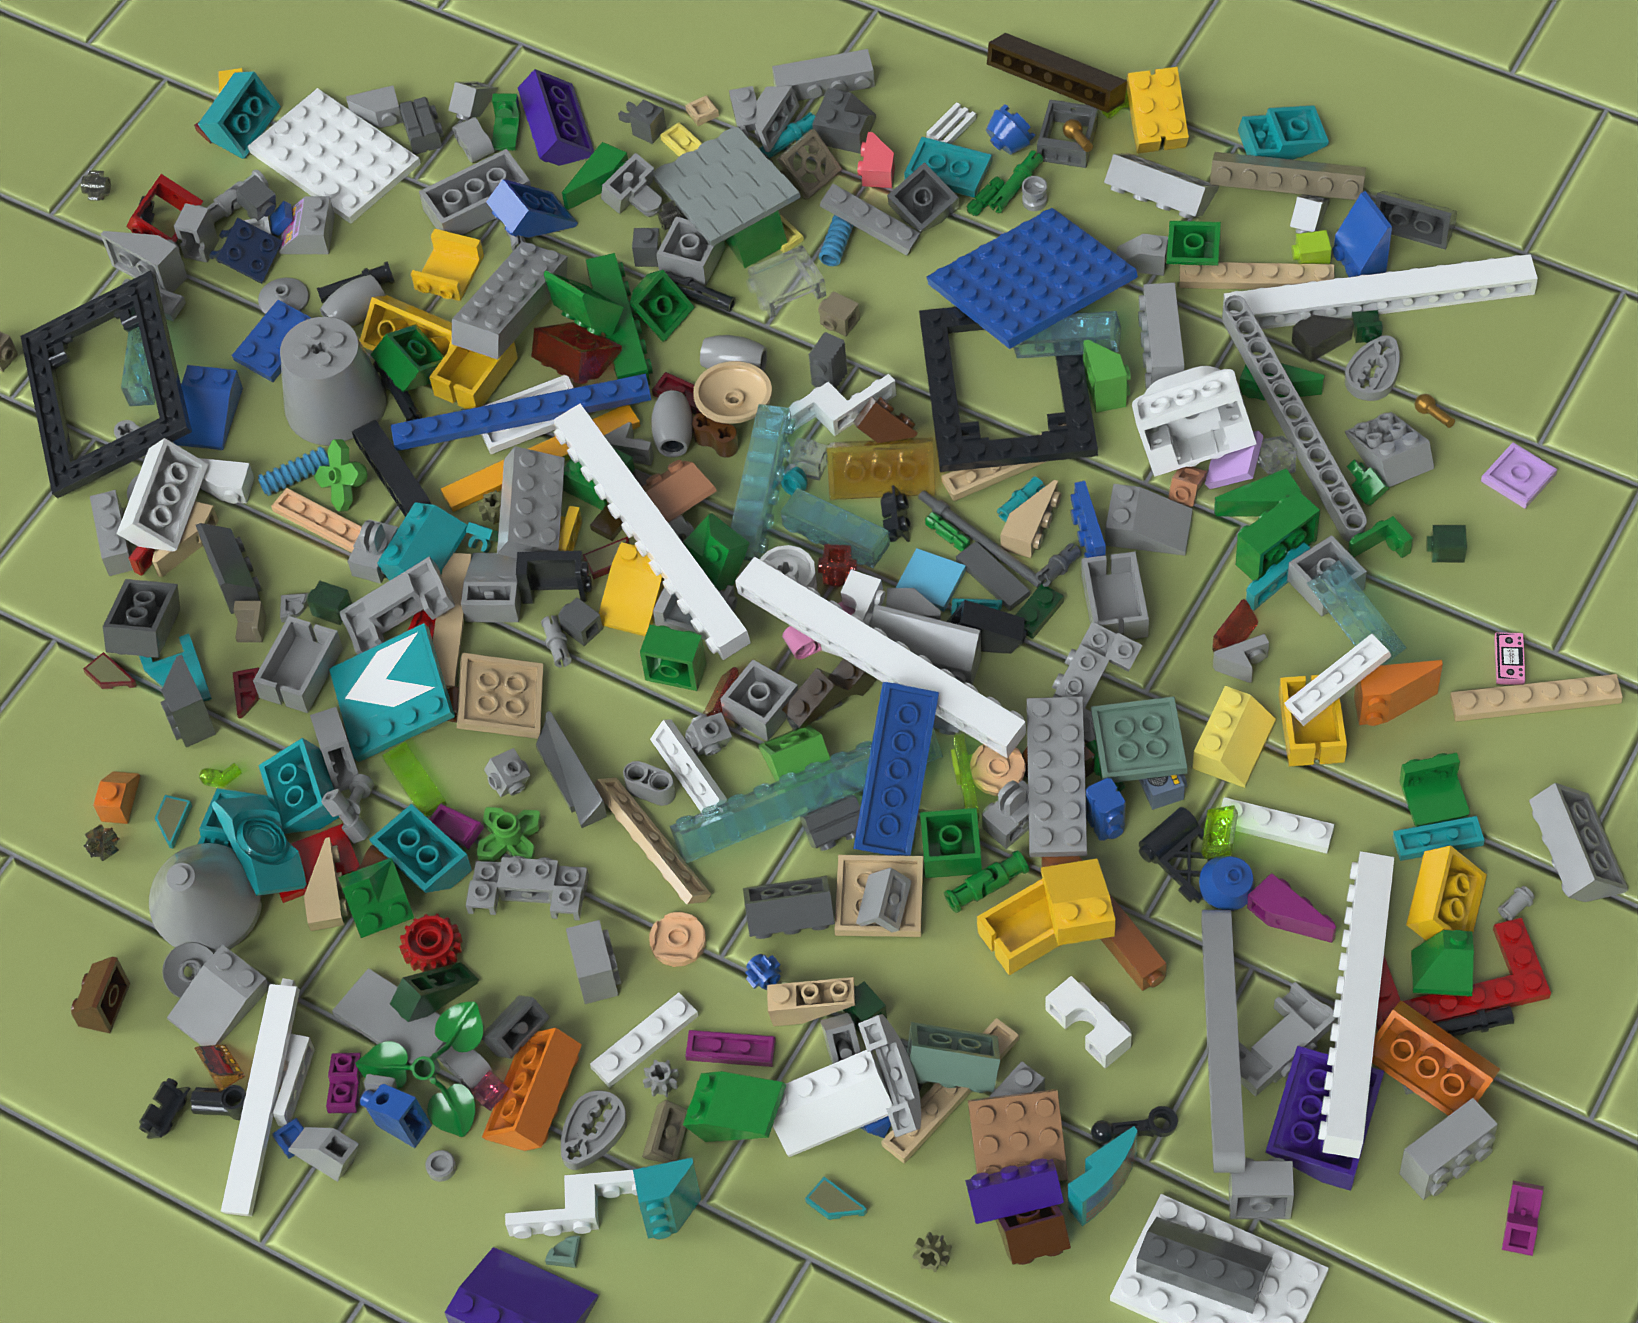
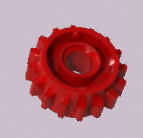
M424 914V917L414 918V922L410 926H405V935H400L402 945L399 948L405 963L411 964L413 971L419 969L425 972L450 965L452 962L456 963L458 961L457 953H462L460 943L463 940L456 924L452 925L449 917L443 919L439 914L435 916ZM430 942H436L433 946H426Z

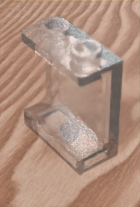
M803 245L748 268L749 279L746 280L748 289L752 294L755 293L757 295V301L761 310L767 311L770 318L776 316V307L811 292L817 300L826 296L825 280Z

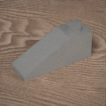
M792 86L766 87L756 101L757 131L765 152L771 151L799 108Z

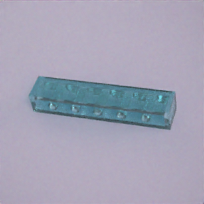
M758 405L731 523V528L750 542L744 560L752 561L754 557L760 559L762 553L765 554L768 550L769 539L766 538L767 530H771L773 527L774 514H772L773 505L777 506L778 481H783L785 467L782 466L784 458H788L790 442L787 441L789 434H793L795 429V419L791 417L790 408Z

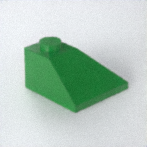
M1169 222L1167 264L1219 265L1221 222Z
M663 269L648 273L633 289L630 305L662 342L672 334L695 308Z
M1442 930L1411 950L1413 993L1472 996L1473 931Z

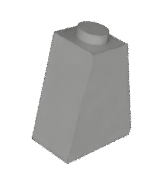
M337 707L310 715L334 789H339L340 792L349 789L354 776L359 773Z

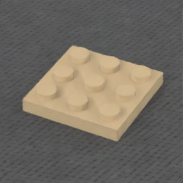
M462 653L456 728L538 739L541 723L543 664Z
M838 855L835 936L921 937L923 856ZM888 868H893L911 880L900 929L892 933L875 922L865 926H860L856 923L868 876Z

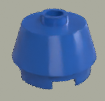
M1004 104L999 110L994 111L986 132L991 137L990 142L998 150L1001 151L1003 149L1011 155L1030 146V141L1036 135L1033 132L1029 133L1030 125L1018 113L1010 114L1008 112L1010 108Z
M1218 856L1208 861L1202 868L1199 877L1200 892L1209 905H1213L1221 910H1238L1248 904V894L1255 889L1254 875L1250 866L1244 860L1232 856Z

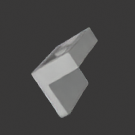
M893 868L870 874L867 879L856 923L860 926H865L875 922L891 933L899 931L911 880Z

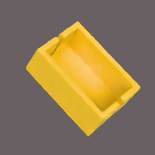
M1178 67L1155 69L1154 75H1151L1150 70L1128 73L1126 89L1137 154L1159 151L1161 138L1165 137L1164 150L1185 148L1189 135Z
M513 342L498 360L453 345L430 375L434 396L453 404L457 400L458 406L465 409L484 406L518 359L515 343Z
M1311 675L1310 682L1319 675ZM1306 676L1280 678L1279 702L1288 766L1314 765V760H1319V764L1345 763L1347 742L1340 698L1303 726L1286 708L1284 703L1306 686Z
M1043 878L977 916L978 934L991 952L995 950V957L1008 975L1013 974L1059 947L1056 942Z

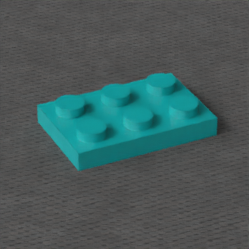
M921 137L904 172V177L906 179L925 162L953 192L975 197L992 162V155Z

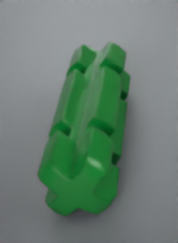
M998 176L994 177L974 197L975 199H972L967 204V212L977 216L982 211L981 208L984 209L1003 187L1004 180Z
M931 512L925 518L926 526L932 530L936 529L935 532L950 544L954 543V547L959 551L969 547L970 539L963 533L959 534L960 531L945 519L940 520L942 517L937 513Z

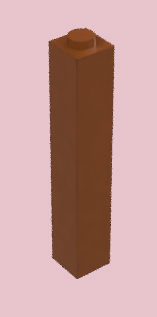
M1080 856L1042 857V867L1083 860ZM1109 893L1115 916V936L1100 940L1142 991L1150 986L1152 988L1158 986L1166 977L1167 963Z

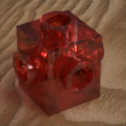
M825 544L823 558L819 557L818 573L823 575V584L835 587L844 586L850 571H857V560L852 558V547L849 545Z

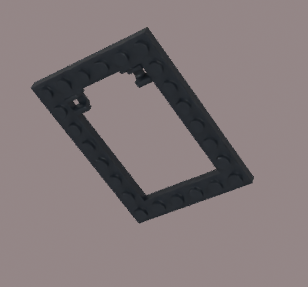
M151 270L20 336L51 491L56 498H60L147 455L149 448L164 438L173 442L192 432L157 278ZM113 318H120L126 332L137 327L140 329L159 419L74 460L55 369L71 361L66 349H68V344L73 342V338Z
M957 307L919 311L940 472L1098 456V446L1075 313L1050 326L1064 412L1047 414L1048 431L1042 432V435L989 440V437L981 438L979 421L960 423L948 337L949 333L985 329Z

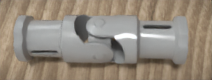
M253 170L251 176L242 182L238 181L223 194L217 196L211 205L206 207L209 209L213 224L224 216H230L234 210L242 207L237 201L236 189L254 175L269 187L267 180L259 170Z

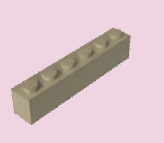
M1215 152L1212 160L1210 185L1357 200L1364 189L1366 167Z

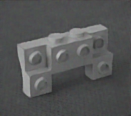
M429 556L339 613L351 637L355 652L360 654L385 642L383 633L424 609L433 620L455 607L449 588L443 582L438 566Z
M1094 622L1091 623L1077 651L1071 649L1065 661V664L1069 665L1064 675L1058 674L1052 688L1056 689L1053 698L1083 697L1084 742L1086 743L1094 740L1095 733L1091 711L1085 709L1106 666L1110 662L1129 672L1142 647L1141 644L1120 633L1116 634Z
M512 856L511 858L502 857L501 862L476 861L473 880H470L466 900L468 914H474L475 908L489 909L490 915H496L500 896L502 901L551 903L550 913L552 919H558V913L573 914L574 920L580 921L583 899L588 885V870L585 867L559 866L558 860L546 857L526 859L522 856Z
M1296 982L1291 985L1290 992L1282 999L1278 997L1274 1001L1273 1008L1284 1019L1254 1044L1251 1052L1239 1042L1241 1084L1255 1097L1270 1083H1276L1282 1077L1288 1078L1297 1046L1316 1051L1318 1048L1316 1046L1317 1041L1332 1028L1333 1023H1338V1018L1333 1017L1334 1010L1331 1007L1313 998Z

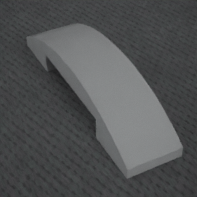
M883 1014L858 1023L867 1052L876 1051L894 1105L886 1110L895 1137H900L920 1129L921 1104L919 1089L909 1056L899 1036Z

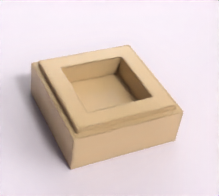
M707 95L685 105L687 113L697 126L719 117L718 109Z

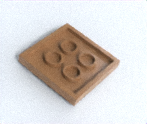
M1057 1089L968 1100L977 1174H993L1000 1172L1001 1169L1007 1166H1026L1036 1159L1043 1158L1047 1160L1053 1159L1059 1181L1068 1180Z

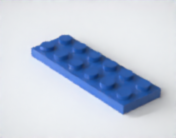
M883 682L853 849L889 856H911L939 692Z

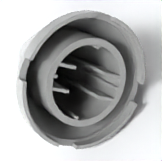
M213 843L189 846L175 853L157 872L149 894V911L152 922L158 933L175 948L185 943H198L207 947L212 953H215L222 944L230 950L243 941L254 928L261 912L262 903L260 902L261 895L256 896L234 850L227 846Z

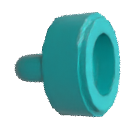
M794 467L782 475L781 485L789 495L797 497L806 490L808 479L803 469Z

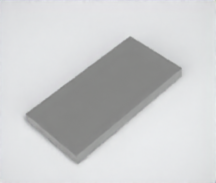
M368 968L332 1010L333 1015L376 1044L385 1041L399 1043L408 1053V1065H412L418 1057H431L433 1053L447 1043L435 1036V1025L440 1015L434 1012L428 1017L407 1022L390 1005L398 987Z

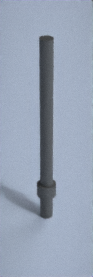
M925 490L919 494L918 499L929 506L932 512L941 516V519L945 518L1037 588L1040 586L1036 580L1035 572L953 512L950 505L943 500L938 501Z

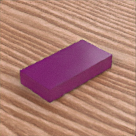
M443 804L438 806L429 819L454 843L468 850L484 829L481 822Z

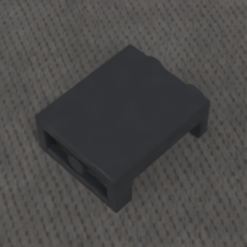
M582 551L517 552L516 578L523 604H533L534 590L578 589L580 600L587 602V592L592 591V578L589 576L588 561H584Z

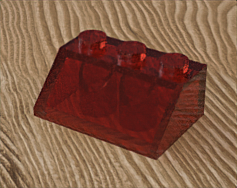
M570 322L534 328L531 357L541 362V365L557 370L558 374L572 378L573 382L584 384L588 380L599 379L622 351V346L603 336L592 334L587 331V328Z

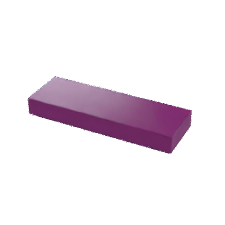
M689 1030L685 1058L686 1061L773 1067L776 1038L775 1036Z

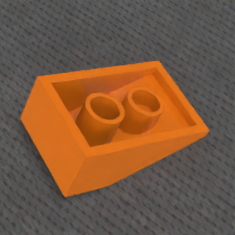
M1442 660L1381 665L1355 685L1354 701L1359 725L1368 724L1376 726L1381 723H1387L1438 694L1443 666Z

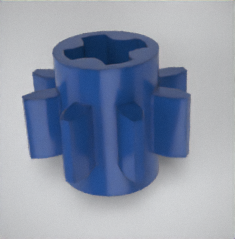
M758 954L747 963V971L745 973L748 977L746 980L754 989L760 986L762 989L767 990V985L777 984L781 976L779 973L781 970L779 967L781 964L773 955L767 958L766 955Z

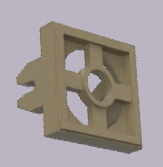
M815 129L808 131L777 158V161L783 168L780 171L781 174L783 173L791 184L798 189L804 199H809L842 170ZM804 146H809L808 151L816 154H809ZM796 152L802 158L801 167L797 171H795L793 165ZM808 157H813L816 161V168L813 171L806 167V159ZM825 163V170L823 174L820 170L821 164ZM806 173L813 174L817 181L815 183H808L803 181L801 177Z

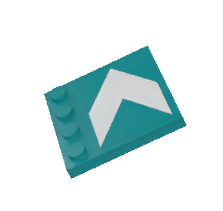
M424 623L329 668L353 758L357 762H361L455 717L430 630Z

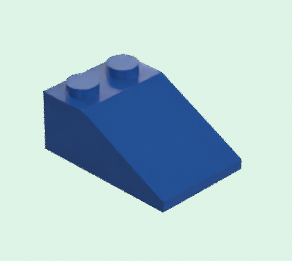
M506 179L501 180L486 202L493 210L492 214L504 223L505 230L515 237L519 235L530 238L573 228L578 224L553 192Z
M1366 191L1359 195L1337 231L1334 247L1332 248L1335 259L1341 261L1348 277L1380 274L1387 271L1392 226Z
M187 365L181 386L192 432L173 441V443L178 446L224 450L243 390L238 372L232 369Z

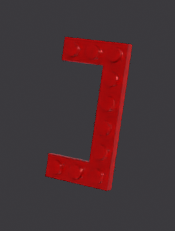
M1518 918L1494 924L1493 927L1495 937L1510 973L1509 976L1473 984L1472 996L1429 994L1404 1000L1403 1002L1430 1021L1438 1022L1476 1013V1010L1479 1009L1487 1011L1508 1005L1512 1008L1549 999L1551 991L1523 919ZM1385 956L1383 957L1376 1020L1378 1031L1392 1010L1400 1002V997Z

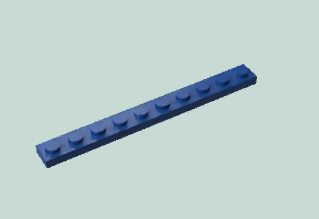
M646 374L391 424L394 447L397 451L554 420L578 404H581L585 411L590 413L650 401L651 395Z

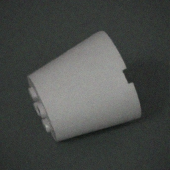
M315 317L297 324L286 334L280 347L284 412L289 426L299 437L314 444L330 446L333 439H343L344 441L352 439L351 431L373 420L379 423L387 405L386 390L379 374L350 325L333 317Z

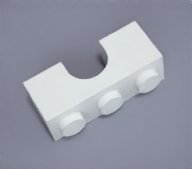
M851 570L841 590L843 605L855 609L854 614L861 617L865 624L870 626L875 604L882 605L885 591H883L881 579ZM821 645L822 651L837 655L833 651Z
M1070 976L1046 996V1011L1064 1029L1077 1021H1087L1094 1026V1029L1085 1036V1049L1105 1069L1131 1048L1132 1033L1130 1028L1123 1021L1120 1020L1118 1022L1111 1015L1109 1007L1102 1001L1098 1002L1083 982L1078 983Z

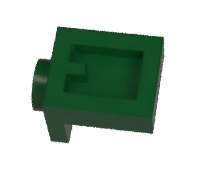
M1378 310L1352 312L1351 321L1355 343H1368L1382 336L1383 323L1379 320Z

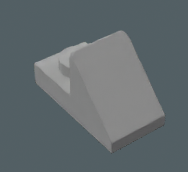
M631 422L604 435L613 448L633 457L634 463L652 464L654 456L651 442L643 439H633L634 434Z
M1263 634L1215 651L1213 657L1214 670L1251 683L1253 668L1250 663L1256 664L1268 657V639Z

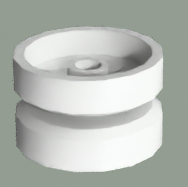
M790 545L777 546L767 551L759 559L761 561H769L784 575L786 573L792 575L805 588L811 587L817 591L814 561L809 553L803 549Z

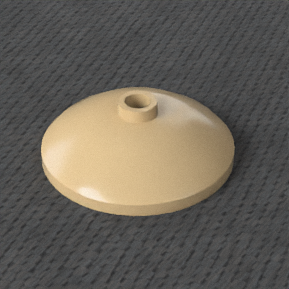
M740 361L723 362L710 367L699 376L694 386V401L698 410L711 420L728 424L742 423L757 417L767 408L772 397V386L766 373L755 365Z

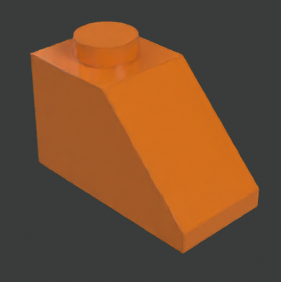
M113 771L100 781L93 806L101 822L128 824L141 777L140 774Z

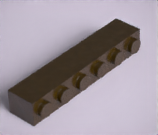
M1004 33L988 43L987 65L1106 113L1125 103L1127 80L1008 33Z

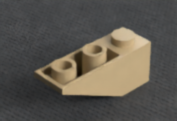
M1053 480L1009 514L1000 534L1001 548L1028 558H1032L1035 549H1040L1043 541L1042 532L1044 528H1049L1052 520L1051 511L1053 507H1058L1061 499L1057 480Z
M195 501L177 550H156L154 552L152 562L159 577L166 575L203 546L195 525L199 523L217 525L219 520L213 505Z
M330 837L324 840L304 895L310 931L343 926V916H348L346 899H340L339 889H342L338 877L342 876V872L336 873L335 863L340 862L339 850L337 845L332 846Z
M854 977L767 985L768 1013L773 1026L803 1024L854 1006Z

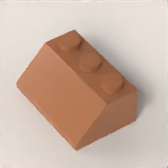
M681 459L668 465L667 468L669 470L663 474L657 473L646 480L647 484L642 486L667 522L672 521L717 491L715 486L693 462L682 461Z

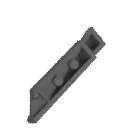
M548 711L545 717V724L536 743L537 751L571 813L576 811L580 826L584 828L607 817L604 801L551 711Z

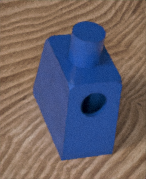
M382 1084L375 1092L366 1090L361 1096L360 1104L367 1109L375 1124L413 1148H416L432 1126L416 1097Z

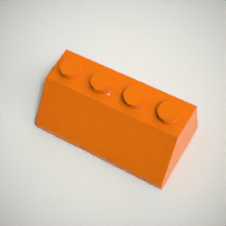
M1401 1000L1375 1035L1372 1063L1448 1116L1472 1098L1478 1102L1500 1071V1068Z
M551 1028L536 1032L523 1047H519V1051L515 1054L482 1138L523 1151L542 1148V1145L548 1139V1130L551 1122L558 1113V1105L562 1094L568 1088V1079L573 1067L578 1062V1053L582 1044L559 1029Z

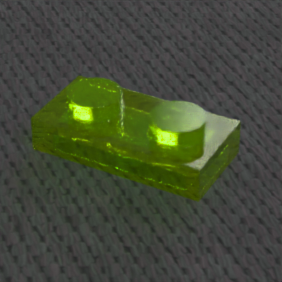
M1235 805L1207 810L1201 849L1205 859L1232 855L1238 817Z

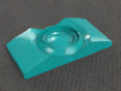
M263 795L216 800L212 803V807L256 896L305 888L306 879L299 851L287 841L283 833L280 813Z

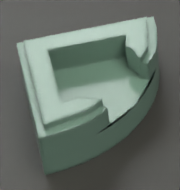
M569 1236L554 1246V1248H551L545 1259L546 1265L576 1268L581 1243L580 1236Z

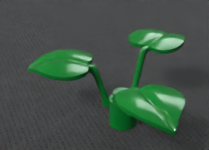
M462 1002L450 1007L440 1015L435 1025V1036L447 1043L436 1053H433L431 1057L421 1056L415 1059L412 1065H406L408 1062L406 1049L397 1042L385 1041L374 1046L362 1058L357 1060L355 1063L356 1067L364 1078H366L367 1074L394 1078L397 1089L403 1087L407 1082L406 1070H411L413 1075L419 1080H430L442 1092L434 1094L428 1102L427 1113L430 1121L442 1131L464 1137L471 1129L475 1119L476 1103L474 1096L463 1084H453L446 1089L437 1080L436 1076L440 1071L437 1058L449 1050L451 1046L454 1050L464 1053L474 1050L481 1043L484 1025L479 1006L476 1002Z

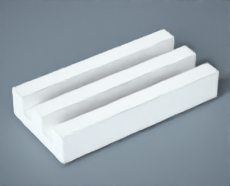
M956 102L926 132V138L952 144L976 120V113L973 111L969 113L966 107L962 109L961 104ZM964 117L965 119L955 128V125ZM947 133H950L944 140H941Z

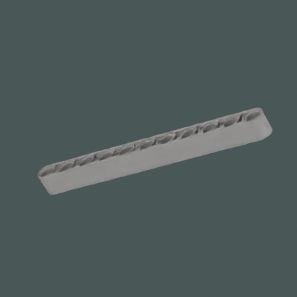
M1229 296L1223 305V324L1338 532L1344 540L1350 542L1354 535L1364 533L1367 522L1366 515L1247 302L1241 296ZM1235 310V311H1238L1239 313H1236V314H1235V313H1231L1230 311ZM1242 331H1248V332H1250L1251 334H1243V333H1241V332H1242ZM1253 352H1260L1262 355H1255ZM1265 373H1272L1274 376H1266ZM1277 394H1283V395H1285L1286 397L1280 398V397H1278V396H1276V395H1277ZM1294 415L1298 417V419H1291L1288 416ZM1300 437H1307L1310 440L1304 441ZM1318 458L1322 460V462H1314L1312 461V459ZM1324 480H1331L1334 484H1327ZM1336 502H1344L1346 506H1339ZM1353 523L1358 525L1359 527L1351 528L1348 526V524Z
M1202 910L1201 927L1214 1173H1245L1231 910Z

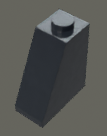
M964 600L946 621L980 630L981 652L1012 654L1019 645L1024 643L1026 638V630L1024 629L1025 618L968 600Z

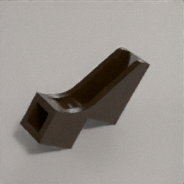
M843 659L832 673L816 668L782 710L800 728H806L844 698L852 695L864 696L877 678L846 659Z

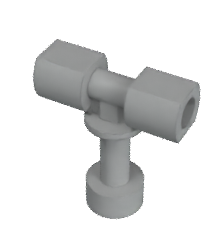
M363 774L354 776L349 785L351 792L349 799H346L339 789L327 792L321 801L332 817L339 816L344 822L342 829L353 844L364 840L370 833V829L359 816L361 812L359 802L361 798H367L370 795L374 783L370 777Z

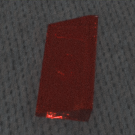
M1243 599L1239 602L1213 636V652L1246 641L1258 625V620L1247 600Z
M736 667L731 668L721 676L703 712L707 717L720 712L723 715L721 697L739 677Z

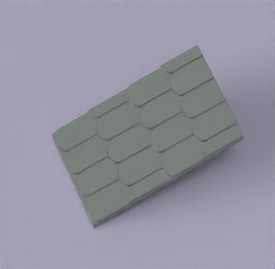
M734 127L724 131L718 138L701 144L698 149L686 152L679 156L676 161L660 166L654 171L653 180L709 244L714 246L725 240L744 269L781 249L782 245L788 243L779 209L801 198L800 193L784 174H781L758 147L748 139L740 128Z

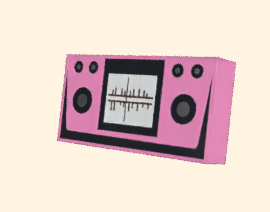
M1495 633L1496 684H1524L1523 633Z

